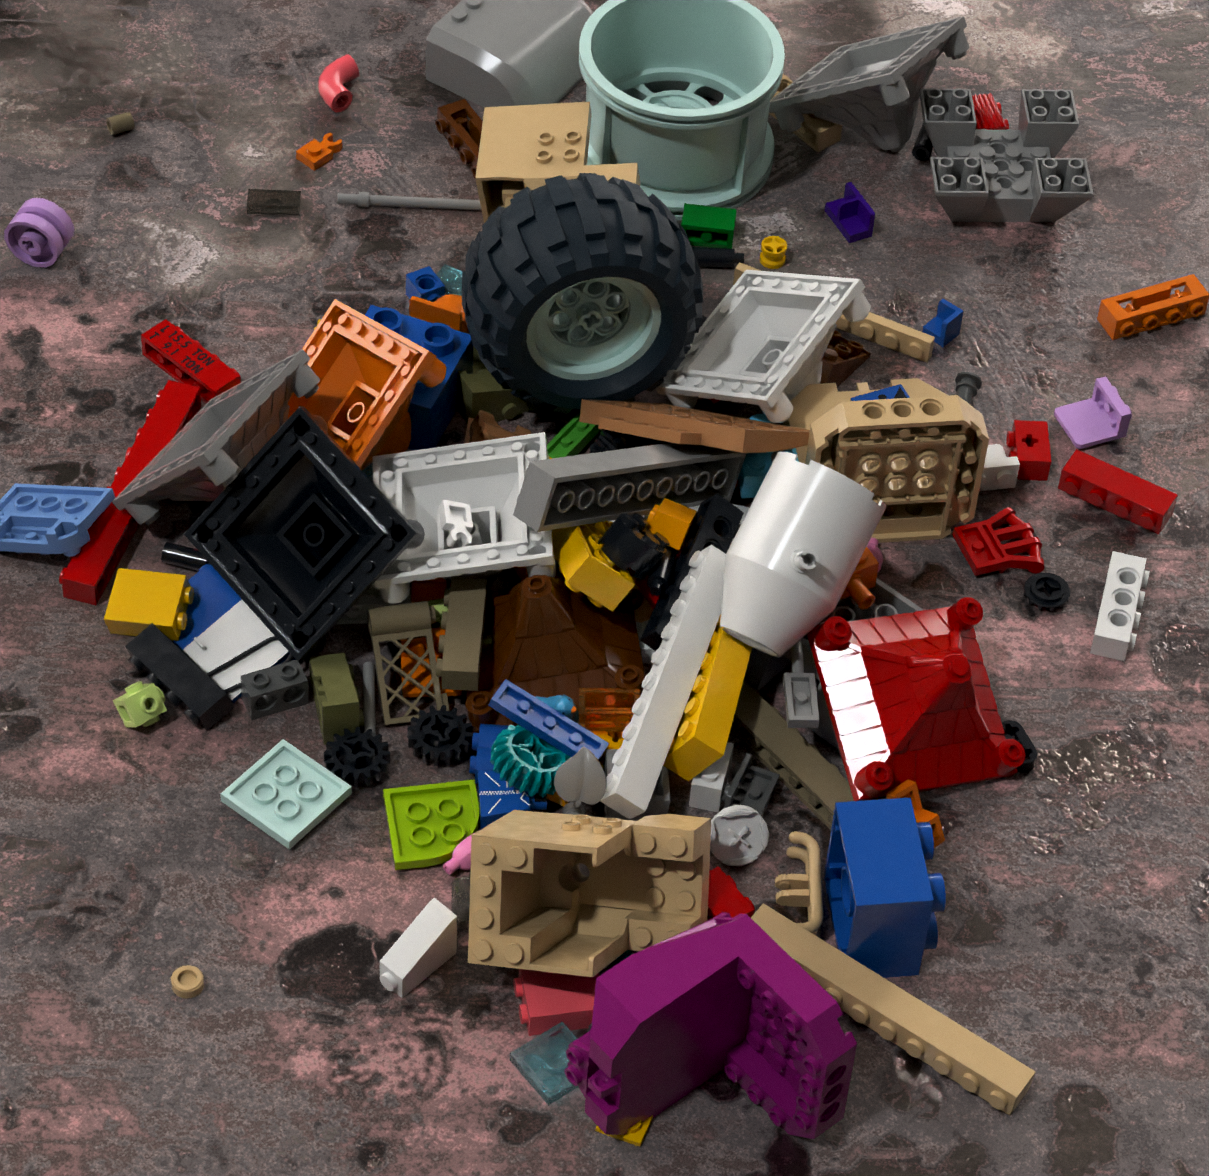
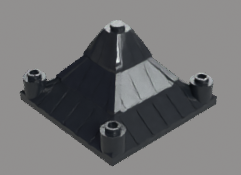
M301 406L297 408L240 471L238 476L184 533L188 540L297 661H304L308 655L319 654L326 646V634L405 549L417 548L422 544L425 536L422 525L416 520L406 519L332 437L327 434L328 426L324 418L311 414L305 407Z

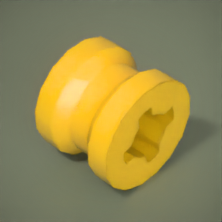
M779 236L764 238L761 242L760 263L768 269L783 267L786 261L787 242Z

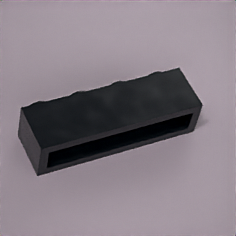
M153 623L125 646L131 656L128 661L139 673L144 670L148 674L147 680L167 692L165 694L167 700L175 708L181 706L185 710L183 714L194 726L199 723L208 731L234 708L227 693Z

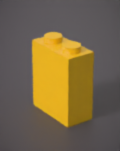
M118 568L104 621L111 634L137 636L153 623L170 640L179 641L181 630H185L187 625L186 611L188 604L191 605L193 602L194 589L190 586L186 575Z

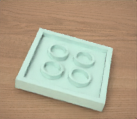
M282 739L220 793L221 802L290 850L352 794V786Z

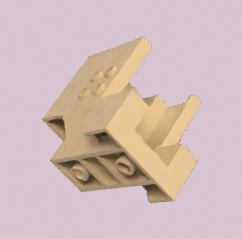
M590 102L485 107L475 178L484 223L499 206L508 207L511 204L510 199L517 192L526 187L534 190L546 185L545 179L560 175L563 178L565 177L566 180L577 179L579 173H595L597 175H604L607 181L615 177L640 186L638 163L587 165L592 117Z
M513 810L472 834L468 963L594 977L627 950L641 951L706 922L708 916L711 818L661 814L644 816L638 821L581 814ZM580 863L586 865L589 869V877L584 876L580 872Z

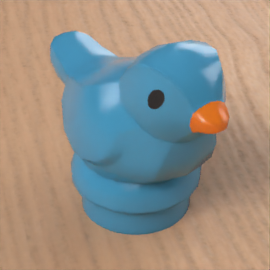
M556 695L548 698L536 696L537 699L574 722H579V712L572 698L566 695Z

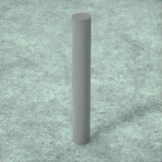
M365 662L363 664L364 733L368 729H372V736L374 737L376 736L375 664L373 662Z

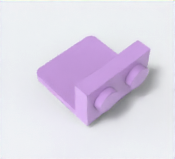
M1105 376L1096 379L1092 398L1055 408L1054 416L1074 446L1082 449L1126 437L1132 413L1129 406L1120 398L1116 387L1112 386Z

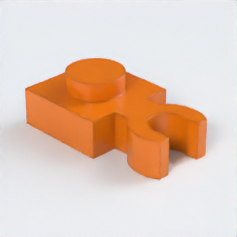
M327 133L323 136V141L319 142L313 139L296 150V159L315 171L332 160L333 153H338L342 150V140L339 139L333 142V134Z

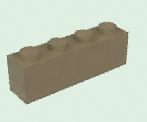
M451 577L450 589L445 588L444 606H448V612L442 611L441 629L446 630L445 635L439 636V653H443V659L437 658L436 677H441L442 689L478 691L487 607V579Z

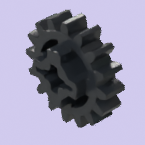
M432 705L430 706L429 713L420 710L419 719L411 718V726L407 728L408 747L413 748V755L415 757L423 755V763L432 759L434 760V766H438L440 761L444 760L448 766L450 765L451 758L461 761L462 753H469V747L473 739L472 724L467 723V716L465 714L457 716V708L448 712L446 711V705H442L441 709L436 711Z
M356 727L355 732L350 733L346 728L344 729L343 736L335 733L333 735V742L327 741L326 751H324L326 769L339 778L341 777L346 783H349V781L353 782L355 788H358L359 782L363 781L367 786H370V779L374 778L380 781L381 772H388V764L390 763L388 742H382L381 734L373 737L372 729L361 733L360 727Z

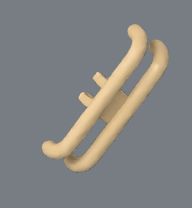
M794 831L789 834V841L794 844H801L807 850L792 846L787 849L786 854L789 858L803 861L806 874L778 875L775 879V887L780 890L782 889V891L776 893V903L783 906L807 907L808 921L796 924L820 938L823 922L820 848L818 842L812 836L804 832Z

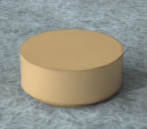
M190 965L176 969L171 976L173 992L177 996L186 999L199 995L204 988L202 972L197 967Z

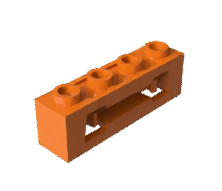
M1192 274L1103 299L1100 303L1097 320L1112 340L1128 337L1136 333L1205 314L1209 293L1197 277ZM1185 285L1183 292L1177 289L1174 291L1175 294L1170 295L1173 288ZM1131 300V303H1128L1124 309L1119 305Z

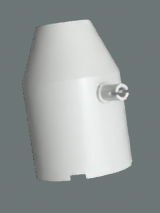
M783 451L777 453L725 555L720 628L724 632L750 647L778 658L835 610L886 509V504L882 500L878 504L872 500L874 493L854 480L813 460L810 461L809 465L796 461L798 455Z

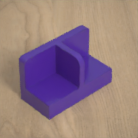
M848 182L845 185L844 198L825 203V212L848 243L872 237L875 212L853 183Z

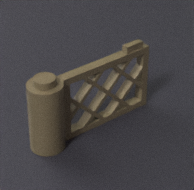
M427 601L367 608L368 627L373 646L384 726L411 723L412 717L419 719L420 709L416 707V704L424 694L435 701L437 711L441 709L442 705H446V711L449 712L447 693L441 694L439 677H436V657L431 624H436L434 606H429ZM425 637L427 650L421 658L406 648L413 639ZM407 640L404 645L398 641ZM391 642L400 648V651L390 662L381 655L379 643ZM403 651L417 661L409 674H406L394 665ZM427 655L429 658V664L424 661ZM382 662L388 666L384 672ZM420 664L431 672L432 679L426 687L411 677ZM390 668L405 678L396 691L385 684L384 676ZM407 681L422 691L413 704L398 694ZM432 684H433L434 694H433L431 691L428 690V688H429ZM386 691L392 695L389 700H387ZM394 698H397L409 707L403 717L390 718L389 705ZM412 710L418 714L408 716Z

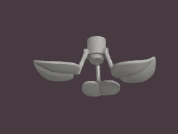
M582 747L575 755L565 761L555 774V790L563 800L569 802L563 807L562 814L586 815L585 807L581 803L596 804L603 798L606 792L604 770L595 755L586 747Z

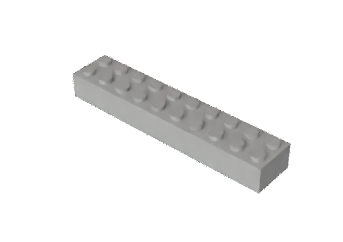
M671 442L530 461L525 471V478L520 494L517 497L513 516L535 531L541 532L616 520L621 513H628L631 516L634 513H638L641 516L649 515L654 505H660L664 498L688 508L699 506L701 502L716 493L730 502L747 453L704 445Z

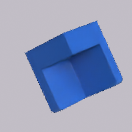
M945 299L940 300L936 317L923 326L922 332L934 336V342L941 347L946 346L960 334L963 310Z

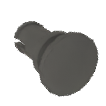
M971 372L958 373L955 378L956 393L971 405L972 398L982 386V380L978 375Z

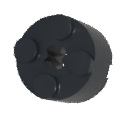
M621 513L598 540V544H605L601 550L619 568L624 571L631 568L636 571L633 577L643 580L667 552L666 547L670 543L660 533L656 532L653 534L646 527L648 525L647 520L640 514L634 513L631 516L628 513Z

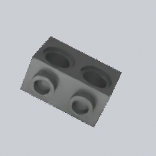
M293 660L241 675L242 700L251 720L308 704V680L299 661Z

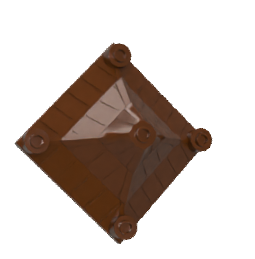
M534 575L525 578L512 588L487 592L478 691L465 690L467 699L465 706L469 723L472 724V733H479L480 723L507 726L518 725L488 706L491 698L505 679L534 697L548 698L556 695H566L572 698L579 712V721L591 719V717L598 718L632 712L634 703L641 696L644 689L641 685L645 678L631 591H629L613 612L604 606L601 608L595 606L587 598V595L581 591L575 593L570 590L564 583L565 579L547 575Z

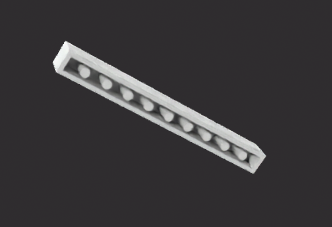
M712 544L702 551H696L689 561L691 568L680 584L679 589L682 591L679 599L671 607L670 613L672 617L661 633L663 640L652 656L651 662L653 665L651 671L642 682L641 686L644 689L632 707L633 717L622 733L623 743L621 748L614 754L612 759L614 766L611 773L606 777V792L600 802L629 820L646 812L721 614L726 554Z

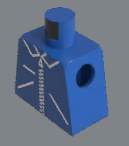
M478 770L477 796L480 830L513 810H547V794L541 797L536 793L531 797L526 791L520 793L516 787L509 788L507 781L500 780L499 773Z

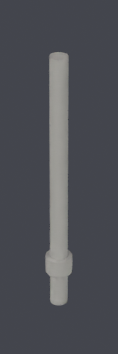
M369 192L337 194V204H353L361 208H369V205L482 211L480 200L369 195Z

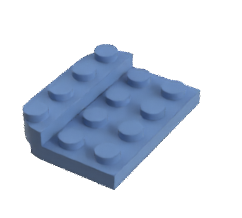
M15 483L0 499V551L16 552L19 554L40 553L41 555L64 553L68 557L77 555L81 551V546L90 540L87 529L92 526L95 520L115 499L113 489Z

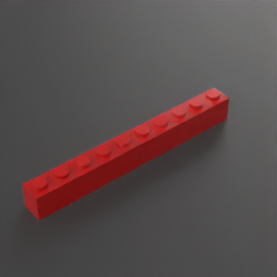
M168 380L164 389L159 390L156 404L153 409L150 408L148 410L143 428L137 430L135 443L132 447H128L122 467H117L111 487L107 486V488L113 489L115 498L199 412L201 408L200 387ZM111 502L92 526L87 529L90 540L81 546L80 553L70 557V563L67 568L64 567L60 573L59 584L62 585L64 598L95 606L98 604L139 526L126 509L119 511Z

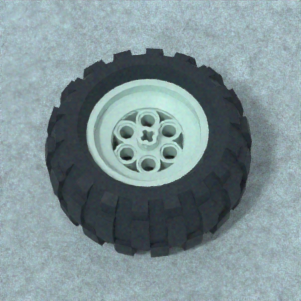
M579 173L577 179L566 180L565 177L563 178L560 175L545 179L546 185L534 190H530L529 187L522 189L513 195V198L510 199L511 204L508 207L499 206L488 217V220L482 225V231L478 232L475 241L472 240L466 254L465 271H462V306L472 343L478 351L480 360L499 384L503 382L508 384L513 390L511 392L513 396L535 406L542 405L543 408L551 409L553 412L568 414L572 409L581 410L582 399L634 402L636 401L635 396L645 390L652 392L664 383L667 371L677 370L685 359V355L691 348L690 344L693 343L695 333L699 332L702 321L703 283L701 271L684 228L678 223L667 206L654 194L648 197L639 185L624 179L612 177L607 181L604 175Z

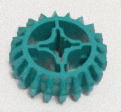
M509 725L507 729H503L494 741L491 747L490 762L494 765L493 771L500 774V780L509 783V788L516 787L520 793L526 791L531 797L536 793L544 797L546 794L553 795L556 792L554 786L555 774L558 768L571 757L522 726Z

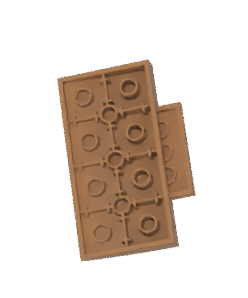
M582 399L579 422L599 425V429L677 444L704 445L740 453H766L808 445L810 430L652 402Z

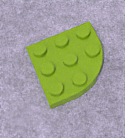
M474 779L383 789V800L395 870L443 864L452 859L454 848L462 840L478 830L479 802Z

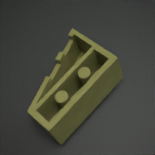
M480 369L479 373L475 374L458 371L457 410L466 424H468V419H474L480 410L494 415L495 421L499 422L505 419H512L528 411H536L542 405L535 406L511 394L513 390L506 382L499 384L488 369Z
M345 653L309 657V678L323 745H326L327 741L333 742V735L335 733L343 736L344 729L346 728L350 733H354L356 727H364V716L362 709L359 710L357 686L354 687L353 666L347 663Z

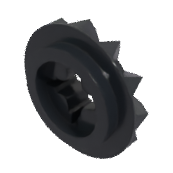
M1046 572L1037 573L1029 577L1025 582L1024 596L1028 597L1029 604H1037L1039 610L1042 607H1047L1052 611L1055 607L1062 609L1064 604L1069 601L1070 587L1058 575ZM1043 587H1045V590H1047V592L1051 594L1050 597L1046 596V594L1042 592Z

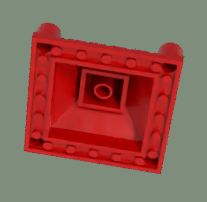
M964 597L950 607L848 622L842 617L833 616L807 633L854 801L886 798L885 793L908 779L916 782L918 792L1003 778L1018 773L1017 767L1021 766L1025 760V750L1018 741L1006 739L1004 735L1005 732L997 711L996 701L990 687L986 668L983 664L980 647L976 640L974 626L983 617V608L976 599Z

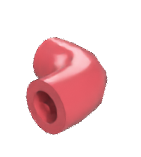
M349 54L336 59L326 66L319 77V94L325 104L334 112H342L349 107L352 102V94L344 85L359 76L358 66Z

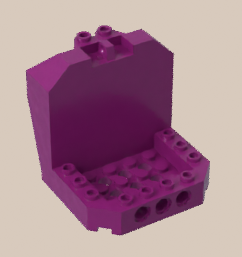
M722 912L713 919L630 955L596 978L591 1030L569 1044L566 1056L570 1062H568V1067L565 1068L564 1072L569 1082L574 1086L578 1085L586 1098L585 1113L607 1135L627 1134L628 1129L640 1120L642 1123L652 1115L653 1118L724 1069L728 1078L734 1083L737 1082L746 1091L749 1099L754 1104H759L768 1113L770 1120L776 1126H781L789 1135L815 1139L844 1118L857 1042L852 1032L844 1034L837 1018L843 1015L838 1002L747 914H738L731 918L729 913Z

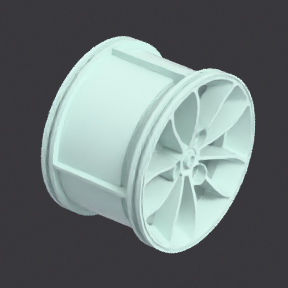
M608 0L602 4L586 21L579 41V67L586 83V102H590L592 113L587 165L638 163L641 189L648 197L654 194L673 213L676 220H682L684 203L735 209L753 198L768 180L774 157V137L768 123L770 100L776 93L782 80L785 58L783 41L774 24L759 9L745 0ZM702 97H707L716 100L719 103L712 106L707 100H705Z

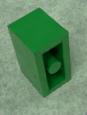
M684 203L681 226L684 228L686 235H688L690 245L710 248H732L737 209Z

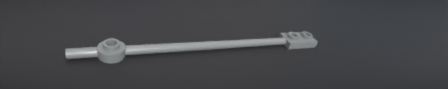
M779 451L773 452L771 454L772 462L774 461ZM800 639L790 648L792 673L784 672L783 677L787 728H818L819 711L815 673H804L802 643Z

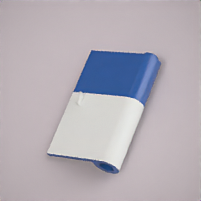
M211 564L203 565L188 580L190 586L194 589V598L192 604H188L187 625L185 630H181L179 641H172L206 674L267 638L274 636ZM274 640L210 676V678L225 690L240 683L241 675L282 664L287 660L290 652L279 640ZM241 687L227 693L233 703L242 696Z

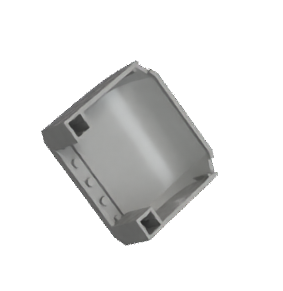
M462 0L433 25L426 39V80L484 108L558 103L583 79L579 67V41L582 29L588 18L593 14V11L584 0Z

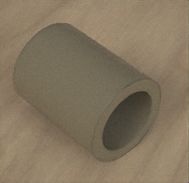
M130 112L106 118L107 128L111 135L135 128Z

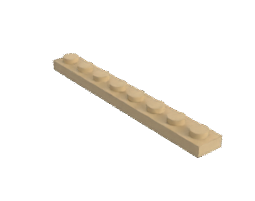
M739 262L735 267L733 285L745 270H761ZM869 312L868 316L860 322H849L844 315L836 322V328L926 363L932 357L934 336Z

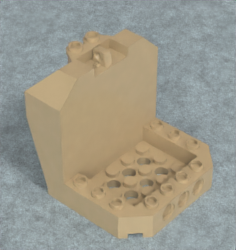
M918 378L890 380L889 386L901 384L910 398L850 401L852 397L877 391L870 390L868 383L862 382L856 383V391L838 392L836 383L808 384L790 401L793 405V411L790 418L783 422V425L810 430L808 445L796 448L798 461L809 465L810 461L813 460L829 467L874 493L872 500L877 504L880 500L886 504V509L871 538H876L879 543L943 539L951 534L950 528L960 521L966 524L974 518L989 437L982 413L958 395L949 396Z

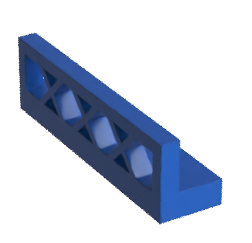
M507 679L504 680L488 704L494 710L570 757L575 755L582 747H586L600 762L609 745L607 741Z

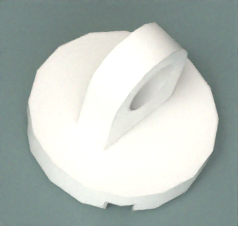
M733 805L724 808L711 820L710 850L717 859L728 866H743L752 863L758 858L757 856L762 850L764 852L768 845L769 831L767 823L757 810L749 806Z

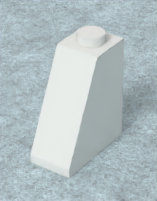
M433 898L380 960V982L388 991H394L403 998L456 954L457 915L436 898Z

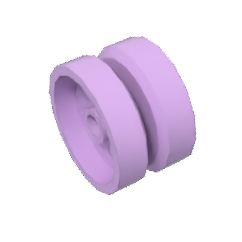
M32 198L25 201L4 230V240L10 251L18 259L34 267L44 268L54 264L74 235V225L68 214L54 202L43 198Z

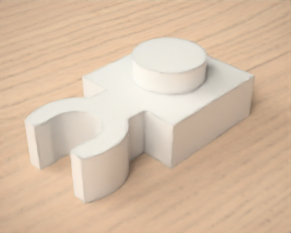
M442 500L438 508L441 529L450 531L446 540L447 545L453 547L456 541L459 540L462 543V547L469 546L472 542L470 532L473 529L470 504Z

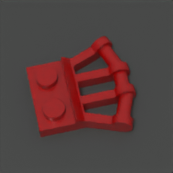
M1006 507L988 520L954 527L952 536L975 576L994 571L1002 573L1007 568L1028 569L1031 573H1040L1044 570V560L1041 558L1040 551L1042 548L1040 539L1034 537V529L1031 524L1025 523L1015 515L1016 512L1011 507ZM1003 523L1011 525L1010 527L994 530ZM1018 537L1019 539H1021L1018 541L1001 544V541L1010 540ZM1023 552L1029 553V556L1014 555Z

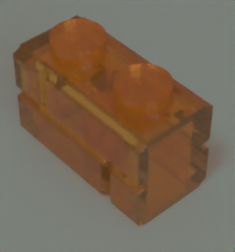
M579 688V725L589 731L623 732L633 717L632 707L640 697V689Z

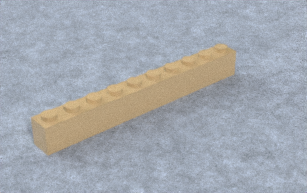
M764 903L751 917L757 925L838 1002L841 1010L851 1016L856 1022L869 1027L883 1039L898 1045L912 1057L922 1060L933 1067L939 1074L946 1075L960 1084L965 1090L973 1092L989 1102L992 1107L1002 1110L1008 1115L1012 1114L1028 1092L1036 1071Z

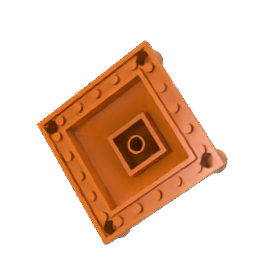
M334 299L302 348L310 357L308 365L320 378L317 384L320 388L307 399L304 396L298 398L293 392L288 402L290 406L288 418L299 406L305 407L313 415H319L324 418L328 426L327 434L332 437L362 471L373 462V456L400 453L408 449L411 441V420L407 411L416 386L415 384L417 381H420L430 388L439 385L445 378L446 365L429 350Z

